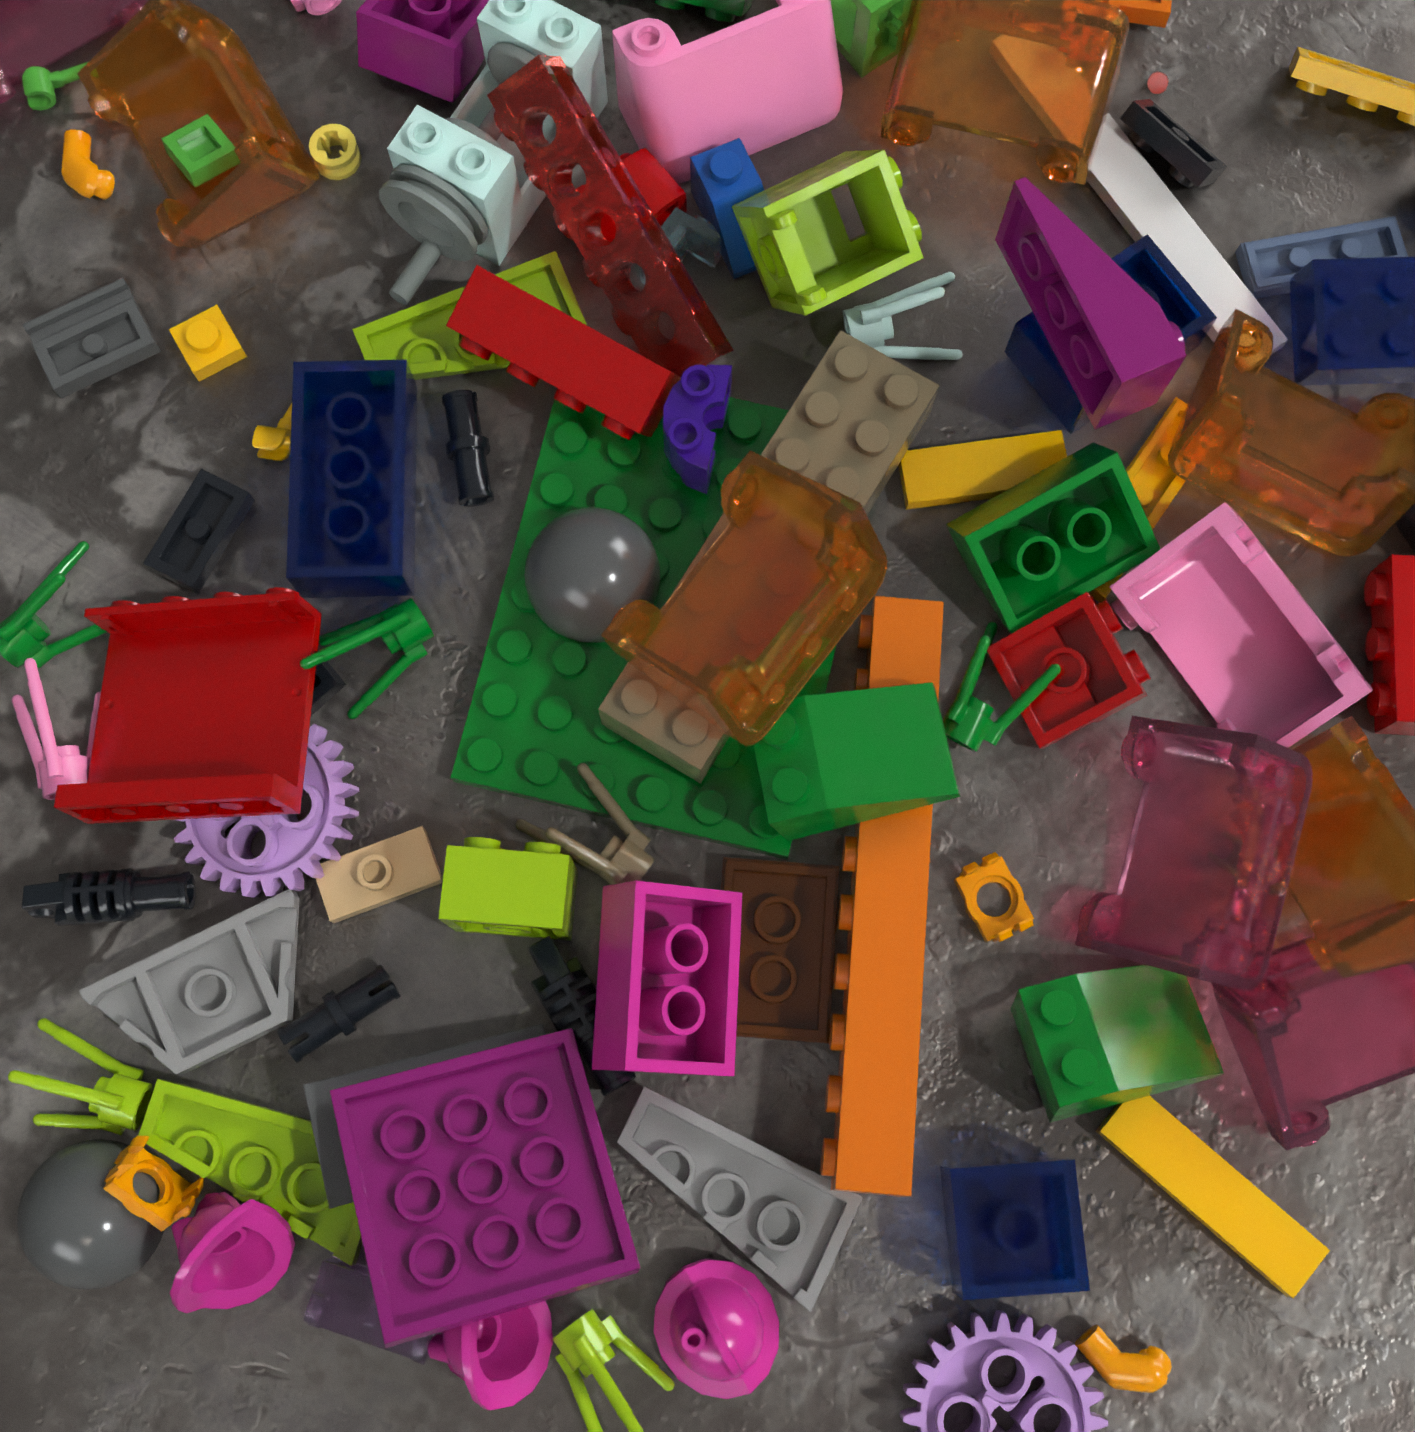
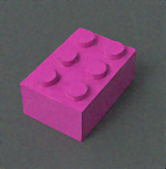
M637 880L603 886L592 1070L699 1076H735L742 892Z

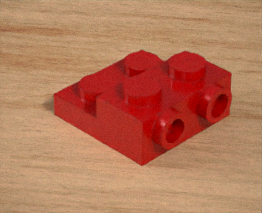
M1086 592L990 645L987 650L1014 701L1052 664L1060 665L1061 672L1021 713L1037 745L1041 749L1093 722L1097 723L1148 696L1142 684L1150 680L1151 677L1135 649L1125 654L1121 649L1114 634L1122 630L1123 627L1107 599L1096 604L1094 598Z

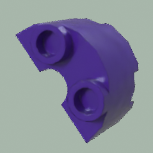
M694 365L687 368L683 372L681 380L672 387L664 404L663 437L666 458L669 459L671 467L682 477V482L687 487L706 495L716 457V450H713L716 433L710 430L723 428L731 396L732 365Z

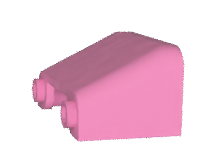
M776 0L779 5L776 8L682 46L670 26L659 19H640L612 30L618 107L639 149L646 147L679 184L690 180V157L738 138L741 139L750 156L825 125L835 119L841 107L843 86L831 0Z
M1227 502L1214 509L1110 586L1118 597L1111 605L1119 618L1131 631L1140 625L1144 631L1153 636L1218 723L1217 728L1222 736L1217 738L1214 743L1225 760L1234 769L1243 765L1249 774L1373 690L1359 669L1264 546Z

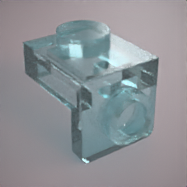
M675 207L658 231L655 229L650 230L639 246L637 257L640 263L641 283L659 293L688 253L707 265L715 267L721 259V236L716 228L704 217L699 215L690 216Z

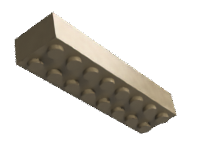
M840 330L598 708L603 726L698 783H702L930 415L940 385Z

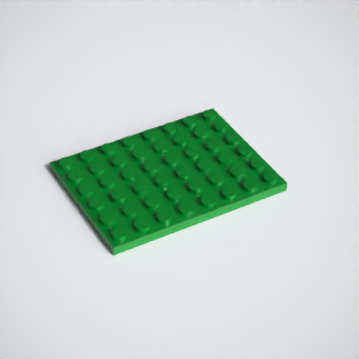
M730 397L723 428L710 430L716 433L713 450H716V457L706 495L687 487L682 482V477L671 467L669 459L666 458L664 453L663 416L651 438L635 432L632 439L628 440L602 426L601 423L605 414L587 405L582 414L554 399L450 777L453 782L613 819L577 771V766L580 763H586L633 824L785 860L788 859L792 840L787 841L768 822L747 711L804 695L826 693L864 521L701 784L603 726L598 708L789 410ZM599 507L614 510L625 515L639 525L648 535L658 556L660 586L653 607L637 625L628 630L627 634L610 641L586 643L575 641L556 633L540 619L527 595L524 576L525 563L534 539L550 521L574 509Z

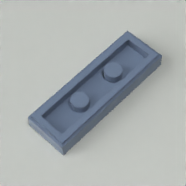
M1396 216L1241 243L1235 252L1244 285L1256 299L1403 273L1410 265Z

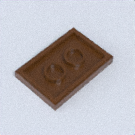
M723 857L721 890L742 892L736 1037L829 1044L839 866Z

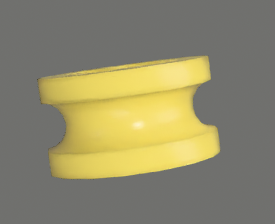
M327 124L315 130L310 137V154L316 169L322 176L332 180H342L350 177L357 171L361 162V154L355 136L349 128L341 124ZM342 145L343 151L339 150L340 157L329 159L327 153H332L330 147Z

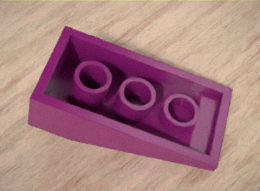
M366 0L356 11L358 66L429 93L434 97L454 103L476 75L485 58L477 17L489 0Z
M1026 177L1014 181L995 241L1094 429L1096 430L1155 405L1187 356L1184 338L1179 327L1174 322H1168L1160 305Z

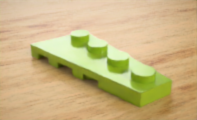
M556 251L495 274L587 325ZM465 286L352 329L375 385L507 368L510 361L495 353H492L489 361L469 352L458 345L463 335L446 326Z
M157 1079L138 1135L149 1136L146 1143L148 1146L200 1177L210 1179L233 1193L232 1196L244 1203L253 1199L274 1208L290 1224L291 1231L306 1240L311 1239L334 1253L333 1256L348 1265L353 1266L357 1264L363 1243L354 1202L329 1209L311 1120L173 1081Z

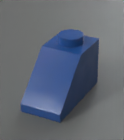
M738 138L690 157L691 193L733 280L757 269L732 205L764 191L762 181L741 139Z

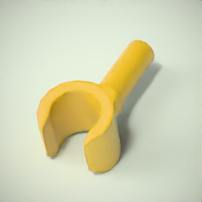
M303 391L297 393L284 416L280 418L277 428L258 425L255 428L252 445L254 448L259 449L257 453L258 458L282 461L289 457L292 448L291 433L295 428L294 425L311 399L307 393Z

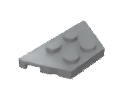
M290 889L277 894L79 990L81 997L88 1004L96 1006L120 1025L118 1028L135 1042L142 1043L152 1051L154 1057L173 1073L184 1075L293 1021L299 896L295 890Z

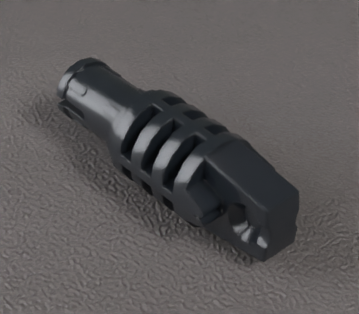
M131 868L104 870L101 872H71L59 874L58 882L24 886L22 908L24 911H28L29 915L34 918H55L54 923L57 926L83 925L86 923L99 924L101 922L113 923L117 921L127 922L139 918L143 911L192 910L196 899V887L194 877L189 871L181 874L141 876L138 871H134Z
M550 936L529 947L530 955L542 975L533 980L531 985L556 1030L573 1029L578 1050L601 1088L602 1095L606 1096L636 1078L634 1072L592 1070L596 989L577 956L565 962Z

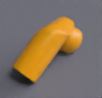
M66 130L64 132L61 169L63 180L73 190L90 199L92 196L102 200L110 198L114 191L115 177L108 170L98 169V166L90 161L91 136L81 130Z
M1097 1324L1087 1329L1075 1342V1346L1106 1383L1114 1389L1153 1393L1167 1384V1376L1171 1372L1172 1364L1168 1355L1158 1347L1149 1346L1147 1349L1140 1350L1139 1353H1122Z

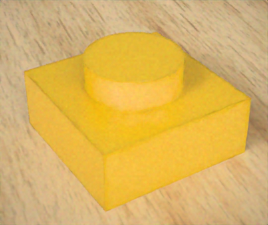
M217 304L169 329L199 382L247 357Z

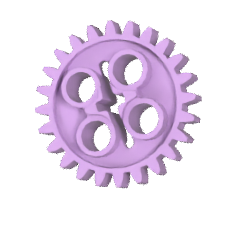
M316 724L309 728L302 796L309 793L312 807L305 819L298 821L296 814L176 820L185 822L186 828L174 837V841L176 843L194 845L184 859L186 863L194 865L205 863L200 878L214 882L221 878L220 890L236 893L241 887L242 896L258 898L263 888L266 896L273 897L283 892L284 884L290 890H304L303 872L310 877L321 879L324 876L319 862L322 857L334 861L341 859L340 854L332 844L336 838L352 840L353 835L343 828L341 824L343 819L359 816V811L345 806V798L353 796L360 791L357 786L343 783L342 778L348 775L354 769V766L344 760L334 761L342 751L343 746L333 740L323 743L328 730ZM232 824H235L234 827L230 830L227 838L225 835L226 829ZM263 830L266 837V845L264 851L254 858L251 852V842L256 833Z
M996 1310L992 1328H987L985 1322L977 1313H971L970 1333L964 1334L952 1322L948 1323V1333L952 1342L945 1347L940 1342L929 1338L927 1343L936 1358L931 1364L923 1360L914 1359L912 1362L913 1366L924 1377L922 1383L903 1384L902 1388L908 1396L917 1401V1407L900 1411V1418L903 1422L917 1426L918 1430L915 1432H948L944 1428V1414L951 1405L958 1402L971 1404L974 1413L972 1423L963 1432H1035L1033 1425L1034 1416L1039 1408L1047 1404L1058 1405L1061 1412L1060 1424L1053 1432H1091V1430H1098L1108 1426L1107 1419L1097 1413L1090 1412L1089 1408L1104 1398L1103 1392L1095 1387L1082 1386L1094 1372L1092 1366L1086 1362L1070 1366V1362L1078 1349L1075 1344L1065 1341L1053 1349L1057 1330L1046 1324L1034 1337L1033 1320L1030 1316L1023 1313L1017 1320L1014 1329L1010 1328L1007 1314L1002 1310ZM999 1356H1012L1017 1368L1012 1382L1007 1386L999 1388L991 1386L987 1374L992 1361ZM1041 1376L1043 1379L1042 1385L1019 1401L1027 1392L1033 1378ZM998 1406L1009 1412L1011 1419L1014 1421L1013 1426L1007 1431L997 1425L991 1415Z

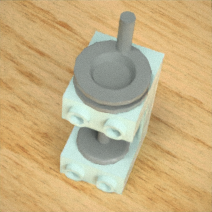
M553 0L488 1L477 17L486 66L450 118L444 119L416 105L387 147L393 171L390 173V180L385 182L379 189V200L394 221L421 243L389 291L390 296L403 305H407L440 255L465 262L473 259L475 254H478L500 266L608 103L601 25Z

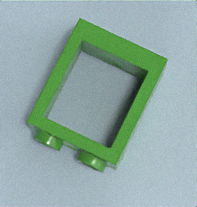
M831 0L837 49L861 78L903 51L912 0Z

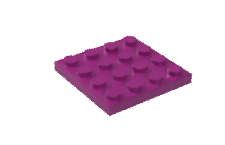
M572 1028L330 1090L385 1348L639 1272L641 1267Z

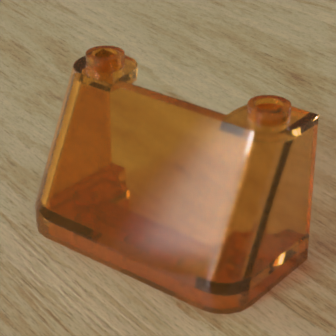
M149 0L77 73L90 95L88 103L95 113L107 122L115 120L131 128L170 197L163 200L156 207V213L159 218L158 227L165 238L178 247L185 246L196 249L302 195L319 179V173L240 38L221 19L188 0ZM208 114L236 147L234 151L241 163L195 188L168 156L161 138Z
M912 0L881 119V138L890 139L901 146L911 147L928 141L934 125L1036 148V164L1047 178L1059 183L1074 182L1085 185L1120 77L1130 27L1129 19L1116 6L1095 0Z
M1235 309L1217 335L1172 439L1168 453L1170 468L1180 478L1329 553L1338 556L1362 554L1371 548L1415 503V399L1400 393H1383L1374 396L1366 402L1356 414L1264 367L1263 365L1272 353L1273 334L1269 327L1261 321Z
M752 451L747 453L735 470L727 475L722 484L721 505L724 514L730 522L729 525L664 606L659 610V608L646 600H635L621 608L601 634L614 652L720 731L745 746L759 742L771 730L877 593L886 575L888 563L886 553L860 502Z
M1352 716L1226 788L1238 808L1228 814L1234 826L1246 843H1250L1255 839L1259 841L1308 920L1309 926L1315 935L1304 942L1324 974L1336 968L1343 979L1415 962V810L1398 788L1387 767L1376 758L1368 743L1367 736Z

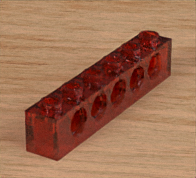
M537 55L487 94L496 110L494 112V120L498 128L506 138L514 141L526 160L523 163V167L528 178L539 190L544 191L555 209L553 211V218L556 225L567 238L574 240L584 257L582 265L586 275L595 286L604 290L613 305L611 313L616 325L625 335L632 337L642 356L681 377L683 372L691 366L712 365L734 351L561 57ZM548 114L556 124V135L551 144L545 139L542 130L543 122ZM577 164L582 167L586 175V186L582 193H579L572 183V172ZM605 214H608L613 219L616 226V235L612 242L607 241L601 232V221ZM633 263L638 264L645 273L646 282L642 291L637 290L630 281L629 273ZM661 312L667 313L674 322L675 333L672 339L666 338L659 330L658 318Z

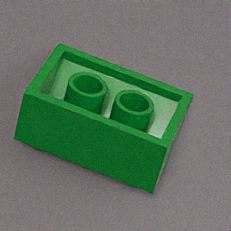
M1094 442L946 524L968 571L1010 634L1139 565L1161 549L1118 452Z

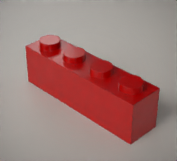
M476 265L446 324L450 329L463 335L458 344L462 348L489 361L492 353L510 361L506 369L507 373L533 387H536L539 379L544 380L558 388L553 396L554 399L582 414L587 405L605 414L601 423L602 426L628 440L632 439L635 432L650 438L652 437L663 416L664 404L672 387L681 380V377L478 265Z

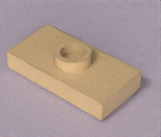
M423 826L342 855L339 861L329 860L323 862L320 865L324 876L321 879L315 878L329 921L332 923L340 922L443 883L430 840Z

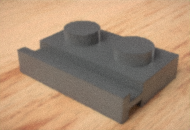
M124 278L22 324L33 343L32 346L53 390L60 398H64L161 352Z

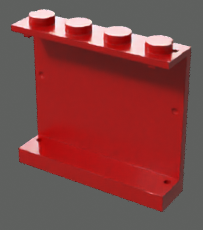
M283 587L269 588L265 594L256 595L217 592L213 595V598L195 600L180 596H167L162 598L159 603L147 604L118 600L113 601L110 607L85 609V618L110 633L88 781L87 783L57 785L55 809L87 824L300 814L316 666L310 669H303L300 666V661L318 652L322 614L302 598L299 592Z

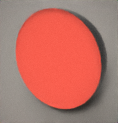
M1162 72L1153 73L1147 81L1148 89L1154 94L1164 92L1168 87L1167 76Z

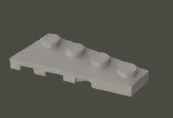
M644 1086L617 1143L811 1313L863 1197L855 1192L831 1190V1180Z

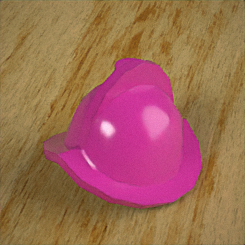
M226 1192L206 1194L198 1203L194 1217L180 1219L171 1227L178 1249L177 1254L180 1265L170 1290L172 1304L178 1311L187 1314L202 1308L230 1309L251 1303L272 1290L287 1272L291 1263L295 1241L290 1224L274 1208L253 1199L239 1204L235 1198Z
M704 1258L683 1266L666 1281L655 1305L654 1335L661 1358L679 1381L702 1395L730 1399L751 1394L769 1375L779 1349V1319L771 1294L755 1274L734 1262Z
M542 1301L442 1331L441 1334H436L430 1340L428 1354L433 1360L447 1363L450 1371L465 1381L472 1400L483 1409L495 1410L512 1407L533 1392L547 1369L553 1345L551 1312L546 1301Z

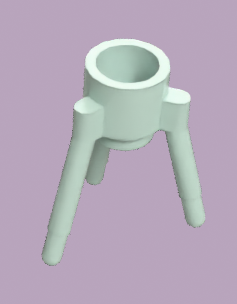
M946 272L872 303L843 310L845 332L890 358L923 360L961 359L963 353L959 349L884 346V340L894 338L891 315L943 297L945 290L941 286L952 282L955 279L954 273Z

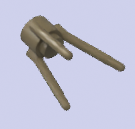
M580 763L577 766V771L625 834L626 839L624 841L613 835L598 854L553 827L545 831L524 819H519L515 823L518 830L533 837L538 842L560 845V853L570 855L573 861L598 874L611 885L635 880L640 881L655 860L644 851L651 839L634 826L586 763Z

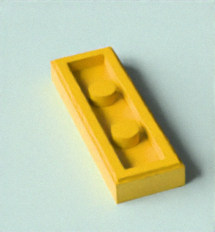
M1062 430L907 450L898 465L906 510L994 498L1066 458L1067 453Z

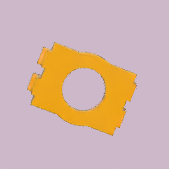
M993 852L983 857V862L979 865L976 862H972L961 868L962 872L959 874V877L954 879V882L964 900L967 914L976 923L985 943L991 940L993 942L997 940L1001 942L1013 936L1012 930L1013 932L1018 930L1022 932L1034 926V917L1024 900L1023 890L1019 882L1011 875L1002 856L1000 857L996 852ZM996 883L1006 889L1009 894L1010 904L1008 910L1003 915L992 917L980 910L977 904V893L983 885Z
M136 1136L132 1139L130 1145L119 1153L114 1162L116 1166L109 1171L104 1180L106 1185L103 1189L122 1202L125 1208L132 1214L144 1218L162 1232L182 1216L186 1218L190 1215L195 1205V1199L199 1197L204 1186V1178L201 1177L191 1184L176 1173L166 1161L144 1149L149 1136ZM135 1173H146L157 1182L160 1195L156 1203H148L138 1197L133 1188Z

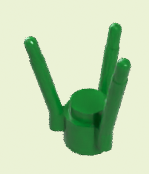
M86 541L79 542L22 605L0 623V655L14 667L20 668L27 658H33L37 663V667L41 668L54 656L107 633V631L94 624L47 645L45 639L51 635V631L36 615L41 607L64 584L67 573L87 552L89 544Z
M412 598L399 605L394 604L376 615L321 635L319 637V644L321 646H329L300 661V666L303 669H310L378 637H381L391 654L399 650L403 651L404 654L348 710L347 716L349 719H356L412 663L428 655L422 644L433 638L434 634Z
M989 622L987 624L984 634L980 637L974 654L970 659L956 698L943 718L946 737L976 753L983 741L996 746L1005 729L1061 672L1060 665L1052 664L993 722L990 717L995 709L972 696V693L988 656L987 650L992 645L998 625L996 622Z

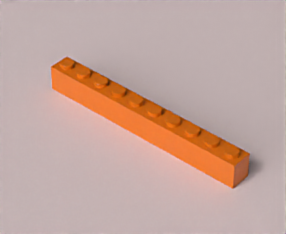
M875 596L870 614H860L857 648L867 649L866 669L856 668L854 690L932 682L935 686L937 699H939L944 602ZM933 804L856 823L854 836L844 837L842 871L852 872L851 894L840 895L838 930H848L847 953L836 954L834 968V989L844 990L842 1014L832 1013L829 1041L830 1050L840 1051L838 1076L828 1075L825 1097V1112L836 1113L834 1138L823 1139L821 1155V1176L831 1177V1190L897 1197H909L912 1194Z

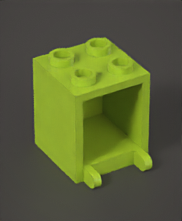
M885 150L843 152L732 205L772 308L806 316L924 258L918 243L922 240L920 225L914 214L906 210L899 191L903 186L901 172L893 158L886 155ZM846 183L865 230L864 234L852 240H849L831 192Z

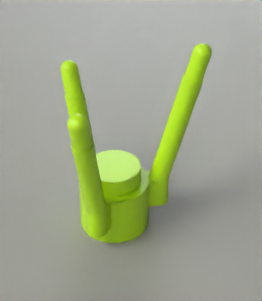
M46 1018L38 1020L37 1026L40 1030L114 1075L112 1078L101 1076L94 1089L37 1074L33 1075L18 1070L10 1071L8 1074L10 1082L88 1102L89 1111L98 1114V1116L39 1113L34 1115L33 1123L38 1126L99 1129L119 1135L124 1133L125 1128L133 1131L137 1130L144 1120L153 1093L152 1083L141 1081L144 1070L123 1064Z
M591 1309L552 1339L561 1352L555 1359L567 1376L588 1432H603L581 1373L585 1378L593 1374L629 1432H644L629 1404L604 1366L606 1362L616 1355L609 1345L611 1342L664 1390L672 1391L675 1386L674 1381L622 1333L611 1315L601 1322L595 1311Z

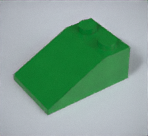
M932 682L804 695L747 711L768 822L787 841L961 797L935 686Z
M1180 960L1078 973L1018 989L1011 1007L1012 1015L1050 1123L1224 1074Z

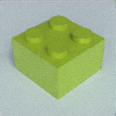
M483 837L464 838V846L447 845L439 920L456 932L542 939L550 936L554 940H572L578 870L570 855L560 853V845L545 842H526L524 851H515L500 848L501 841Z

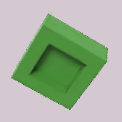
M208 114L161 138L168 156L195 188L241 163L237 148Z

